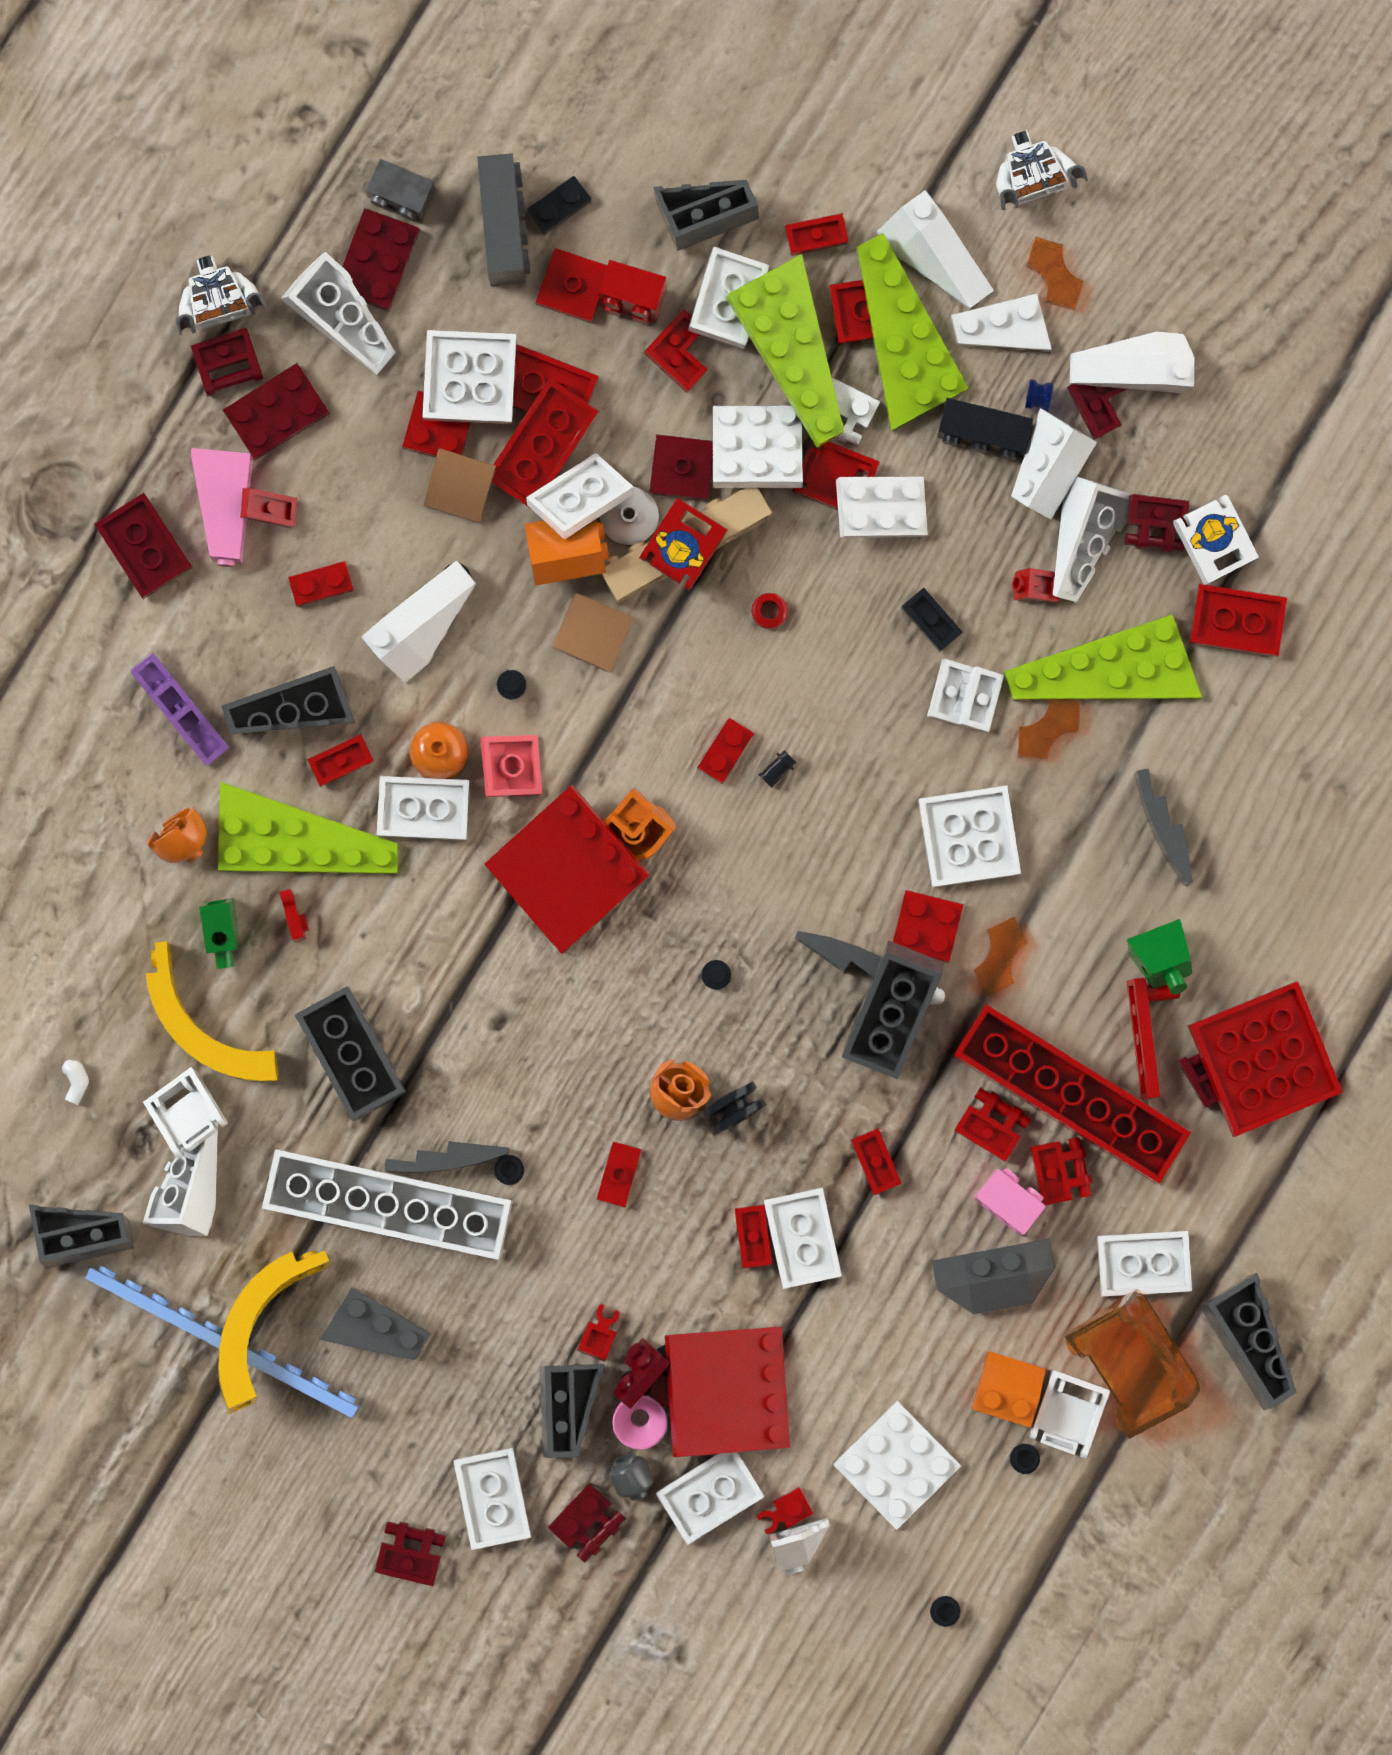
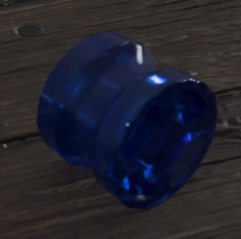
M1030 379L1025 408L1038 407L1048 412L1053 383L1039 384L1036 380Z

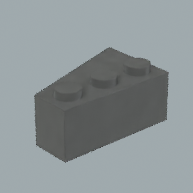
M747 180L709 182V185L701 186L684 184L676 188L653 187L657 205L677 251L759 219L758 205Z
M29 1205L39 1262L46 1269L134 1249L129 1219L123 1213Z
M354 1287L350 1289L321 1340L416 1360L432 1333Z
M605 1364L540 1366L543 1457H578L588 1424L590 1410L595 1400L597 1386Z

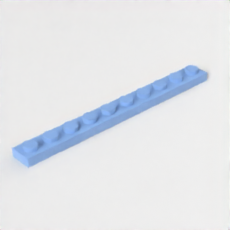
M100 1265L99 1269H89L85 1279L217 1348L220 1347L223 1328L209 1321H206L205 1325L194 1320L196 1314L183 1307L176 1311L167 1306L170 1301L156 1293H153L152 1297L142 1293L143 1287L129 1279L125 1283L115 1279L114 1277L117 1273ZM247 1348V1363L351 1418L355 1417L360 1406L354 1404L355 1397L341 1390L338 1395L329 1391L328 1387L330 1384L317 1377H313L311 1381L301 1376L303 1370L290 1363H286L284 1367L274 1362L276 1356L263 1349H260L257 1353Z

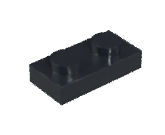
M572 176L526 210L543 235H546L592 200L576 177Z
M924 587L901 606L905 614L939 653L963 633Z

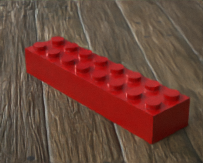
M987 1004L983 1006L952 1056L1154 1184H1160L1191 1134L1184 1127Z

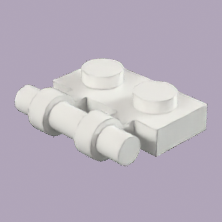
M832 378L840 415L847 420L843 426L844 432L838 436V440L845 444L848 441L858 446L863 436L854 432L853 429L855 425H858L867 430L880 401Z

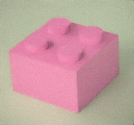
M1007 1168L1002 1171L996 1169L972 1199L1019 1236L1024 1235L1046 1206L1041 1203L1044 1197L1031 1187H1027L1026 1190L1017 1184L1020 1178Z

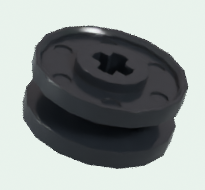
M754 1082L732 1091L700 1112L703 1120L717 1115L719 1121L710 1129L713 1137L736 1126L767 1105L763 1098L752 1102L748 1100L747 1097L757 1089Z

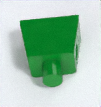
M234 898L204 902L199 906L206 953H215L217 969L234 967L232 950H237L240 946ZM216 932H223L226 935L227 941H219Z
M1180 919L1127 939L1131 959L1153 988L1167 985L1171 994H1179L1187 989L1184 978L1190 976L1193 972Z

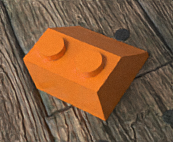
M988 1351L970 1409L1031 1428L1040 1399L1046 1369Z

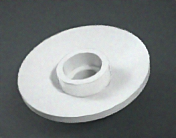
M633 487L634 495L600 516V522H603L605 534L614 542L622 545H634L640 541H646L654 533L658 525L659 512L656 502L646 491L637 487ZM631 509L635 515L631 519H626L623 516L624 511Z

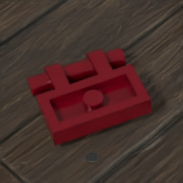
M1138 494L1129 495L1127 525L1138 526L1137 534L1126 533L1125 545L1135 546L1139 550L1155 548L1161 549V552L1172 553V551L1183 552L1185 546L1182 540L1175 539L1176 529L1173 521L1181 518L1187 527L1183 516L1189 512V501ZM1150 528L1163 529V536H1149Z
M589 1483L548 1528L568 1548L579 1540L584 1547L576 1555L585 1563L592 1555L596 1556L602 1550L600 1546L611 1535L615 1536L619 1532V1526L626 1520V1517L618 1510L611 1518L607 1517L603 1512L611 1503ZM597 1520L602 1524V1527L590 1538L585 1531Z
M387 1521L384 1533L396 1537L394 1545L385 1542L381 1543L375 1573L434 1586L441 1556L431 1554L430 1549L431 1545L443 1547L446 1535L435 1533V1530L430 1528L421 1530L409 1527V1523L401 1521L399 1524ZM405 1538L422 1542L420 1551L403 1547Z

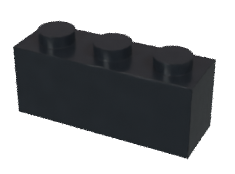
M947 398L937 437L942 438V442L947 445L959 446L962 443L970 445L971 450L979 453H988L991 450L999 452L1002 458L1017 460L1018 457L1023 458L1025 455L1033 418Z

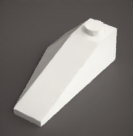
M926 190L901 207L876 232L878 235L884 233L897 259L917 270V273L933 281L943 291L969 309L994 292L962 241Z
M324 252L294 281L281 299L307 322L377 375L396 352L367 308V303L354 286L348 271Z
M1153 332L1070 354V384L1182 393L1194 387V355L1184 334Z
M1079 476L1076 477L1062 502L1053 587L1054 596L1074 602L1078 601L1095 573L1094 565L1101 554L1106 555L1111 548L1108 545L1116 531L1121 532L1127 522L1129 495L1131 494Z
M456 560L383 617L362 636V639L388 668L402 681L407 683L429 664L441 640L444 639L448 628L455 616L459 614L476 582Z
M218 1131L190 1152L183 1146L181 1150L184 1156L180 1159L176 1157L173 1162L168 1161L164 1169L168 1173L161 1187L155 1186L150 1196L143 1220L144 1225L187 1236H208L216 1208Z
M828 1518L769 1534L779 1571L786 1570L787 1575L804 1571L803 1565L809 1564L830 1526Z

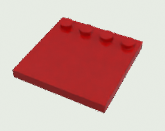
M573 785L569 786L484 863L561 954L565 953L651 876Z
M1298 981L1188 1025L1232 1137L1239 1136L1343 1093Z
M782 1326L665 1335L666 1359L670 1362L667 1367L673 1457L790 1448Z

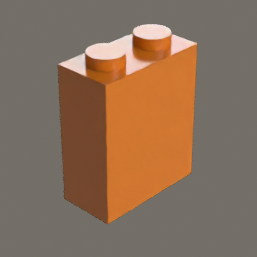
M595 519L566 539H563L544 520L524 524L536 586L606 573L604 561L610 559L607 543H600V540L606 539L603 522L597 523Z

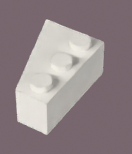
M1040 408L1011 496L1028 508L1052 519L1097 442Z

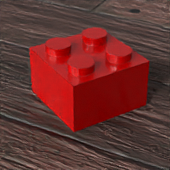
M609 260L599 291L600 306L604 307V311L611 315L621 316V313L633 316L632 320L641 324L657 323L667 291L666 276Z

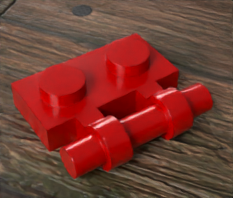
M980 1087L974 1098L984 1103L979 1111L969 1105L954 1131L1006 1162L1021 1137L1011 1130L1012 1127L1017 1123L1021 1127L1026 1128L1031 1118L1023 1114L1022 1109L1016 1105L1012 1107L1000 1100V1095L993 1091L989 1093ZM991 1109L1007 1117L1003 1125L988 1116Z
M1080 1137L1068 1139L1070 1151L1062 1153L1060 1141L1030 1147L1039 1193L1044 1197L1041 1202L1045 1206L1073 1200L1070 1188L1077 1186L1079 1187L1081 1198L1093 1196L1090 1186L1093 1181L1091 1174L1088 1175L1084 1157H1087L1086 1149L1082 1148ZM1073 1160L1076 1178L1068 1179L1065 1161Z

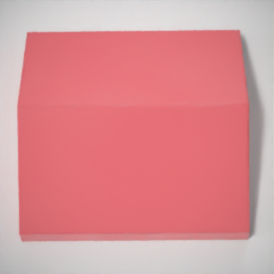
M537 735L481 737L486 797L510 798L543 794Z

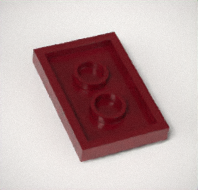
M364 208L342 267L348 271L354 286L367 304L390 312L420 228Z
M298 363L223 409L224 414L255 461L330 414Z
M144 492L94 524L143 600L193 568Z

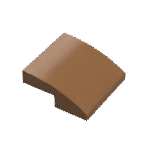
M439 448L424 506L481 523L497 466Z
M575 593L552 648L577 660H583L606 672H611L633 617Z

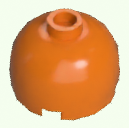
M433 722L423 726L415 733L410 744V758L414 768L422 777L453 779L464 770L467 764L469 746L464 734L457 727L446 722Z
M187 807L162 824L164 828L161 830L160 835L155 831L147 840L149 848L161 860L168 863H181L187 860L191 863L203 853L200 848L206 842L207 828L194 807H191V809Z
M669 1060L660 1065L651 1080L649 1094L652 1104L661 1115L675 1121L691 1119L703 1110L711 1097V1091L709 1092L708 1087L710 1081L707 1075L691 1062L684 1061L683 1064L673 1063L675 1060Z

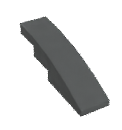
M1149 769L1137 770L1134 776L1141 805L1152 834L1166 861L1184 886L1193 883L1183 823L1171 825L1166 796L1154 798Z
M798 931L795 935V939L841 972H844L851 963L872 979L881 959L880 956L859 946L828 936Z
M448 1141L447 1153L417 1150L416 1162L386 1159L384 1171L407 1173L449 1171L482 1164L508 1155L510 1148Z

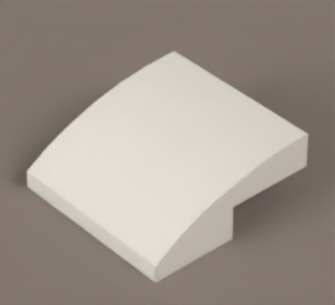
M943 659L927 717L974 730L989 732L1004 675L980 667H970Z

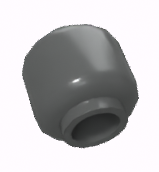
M628 1453L616 1458L609 1472L616 1493L621 1497H630L632 1501L645 1497L648 1494L647 1490L653 1484V1477L647 1461L641 1456H636L635 1453Z

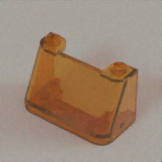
M1138 1289L1109 1305L1069 1331L1065 1336L1069 1351L1080 1358L1086 1356L1090 1358L1119 1404L1116 1409L1115 1422L1122 1432L1125 1431L1129 1439L1189 1408L1200 1392V1384L1195 1373L1146 1296Z

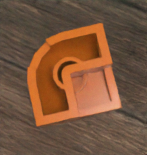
M635 788L630 790L616 809L604 820L638 861L648 859L656 853L676 829V824L662 807H656Z

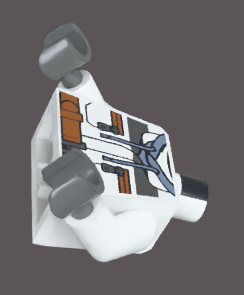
M1022 131L1011 137L1016 151L1008 153L1005 162L1000 165L996 187L1000 196L1001 210H1006V203H1013V206L1018 208V205L1066 189L1069 182L1068 178L1070 179L1071 186L1076 188L1078 187L1076 179L1083 178L1087 182L1088 177L1083 166L1076 165L1071 158L1058 148L1049 146L1046 141L1032 145L1028 131Z
M212 255L204 256L196 261L200 275L189 278V286L183 290L176 325L179 335H182L184 328H191L193 334L196 333L195 325L198 331L249 315H255L254 308L256 306L262 305L264 309H267V305L262 295L258 293L255 285L240 272H231L229 267L217 269L214 257Z

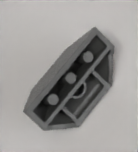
M1050 1238L932 1260L937 1290L972 1314L1033 1303L1055 1269Z

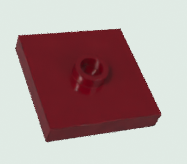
M656 434L649 494L708 501L713 464V441Z

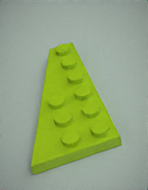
M881 233L857 246L856 251L866 294L867 310L871 321V331L873 333V342L891 432L946 402L947 398H953L966 391L968 386L884 233Z
M801 254L728 293L725 298L818 448L842 435L844 428Z
M1173 614L1003 672L1013 701L1052 699H1202Z
M220 781L218 871L398 874V843Z

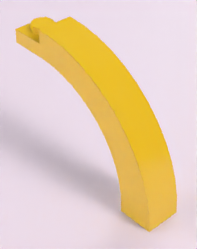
M167 941L155 942V950H151L152 968H157V972L146 973L148 991L160 1021L176 1043L200 1063L220 1073L247 1081L280 1082L276 1051H246L229 1047L211 1038L194 1023L184 1009L176 990L170 943Z
M316 1250L309 1251L300 1256V1261L298 1262L292 1251L279 1257L255 1275L234 1302L222 1331L218 1364L219 1384L228 1415L255 1404L257 1401V1395L248 1371L247 1348L252 1329L259 1315L268 1303L282 1290L301 1279L329 1267V1259L325 1250L319 1253Z

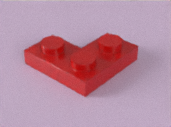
M683 309L644 351V354L687 393L708 369L687 351L700 334L688 331L692 316Z

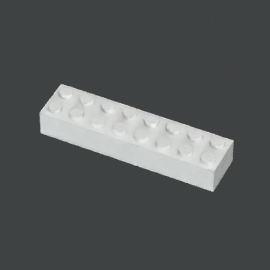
M275 1149L262 1209L500 1260L513 1201Z

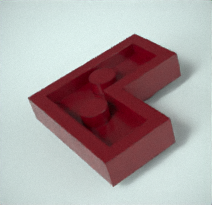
M1072 384L1067 387L1093 440L1122 426L1109 399L1127 389Z
M644 1338L638 1343L633 1344L628 1350L627 1356L623 1361L632 1371L620 1379L617 1388L613 1392L630 1409L670 1364Z

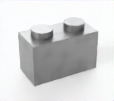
M379 159L367 186L366 193L368 198L371 199L370 202L377 207L386 209L389 206L398 210L397 214L406 219L413 220L416 217L422 220L436 187L433 180Z

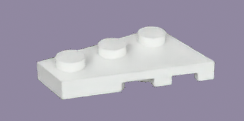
M1037 294L951 315L958 346L1013 348V350L1028 349L1040 350V352L1052 351Z

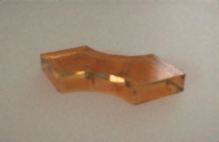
M1035 236L1026 267L1037 272L1044 280L1047 288L1046 303L1075 311L1083 280L1072 275L1065 266L1062 255L1063 244Z
M1050 699L1047 712L1042 719L1032 725L1019 727L1017 757L1047 759L1049 749L1058 737L1066 733L1079 731L1080 701Z
M1015 917L987 929L990 939L989 953L985 961L974 969L987 997L1014 984L1011 973L1012 961L1017 951L1027 944Z

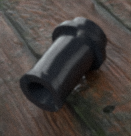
M785 750L781 754L777 752L776 755L778 757L758 774L771 788L790 769L793 771V766L797 763Z

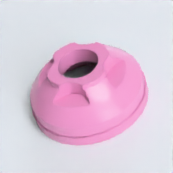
M645 1394L631 1409L621 1401L615 1409L612 1420L613 1431L619 1441L627 1447L640 1450L648 1449L660 1442L665 1435L668 1423L667 1414L660 1402ZM637 1409H643L649 1415L648 1421L643 1425H637L631 1420L632 1413Z

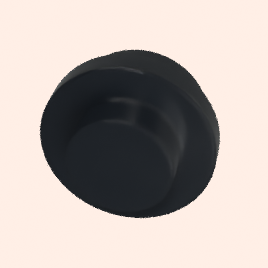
M516 670L503 672L497 680L499 694L509 700L520 698L526 690L525 677Z
M721 960L709 961L702 969V981L710 989H723L731 980V970Z
M505 1155L496 1162L494 1173L501 1183L513 1185L522 1179L524 1165L518 1157Z
M1019 1444L1010 1453L1011 1466L1021 1474L1032 1473L1039 1466V1452L1030 1444Z
M950 1596L938 1597L930 1607L931 1618L939 1626H951L960 1617V1606Z

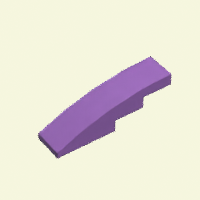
M153 652L129 670L206 766L229 749V746Z

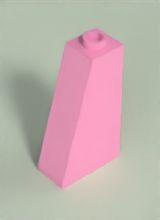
M191 448L192 464L209 555L221 567H234L235 563L242 564L247 519L240 518L243 488L251 487L253 457L250 453Z

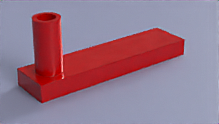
M1146 977L1135 978L1126 981L1140 1097L1141 1100L1160 1097L1149 1002L1180 999L1181 993L1171 994L1167 985L1153 988L1150 984H1146Z

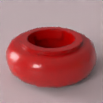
M775 593L762 594L752 604V618L762 628H778L787 618V603L781 596ZM765 603L775 604L778 608L777 617L773 619L764 618L761 615L762 606Z

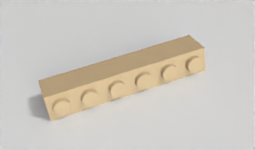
M734 488L731 491L733 495L722 500L721 497H718L705 505L707 509L701 513L728 529L717 549L772 518V512L758 488ZM691 513L687 514L682 521L706 536L711 528L710 525ZM644 541L631 546L628 549L629 553L621 558L616 555L604 562L606 573L600 575L617 605L667 578L666 575L649 565L655 555L651 552L645 562L639 559L648 544H645Z

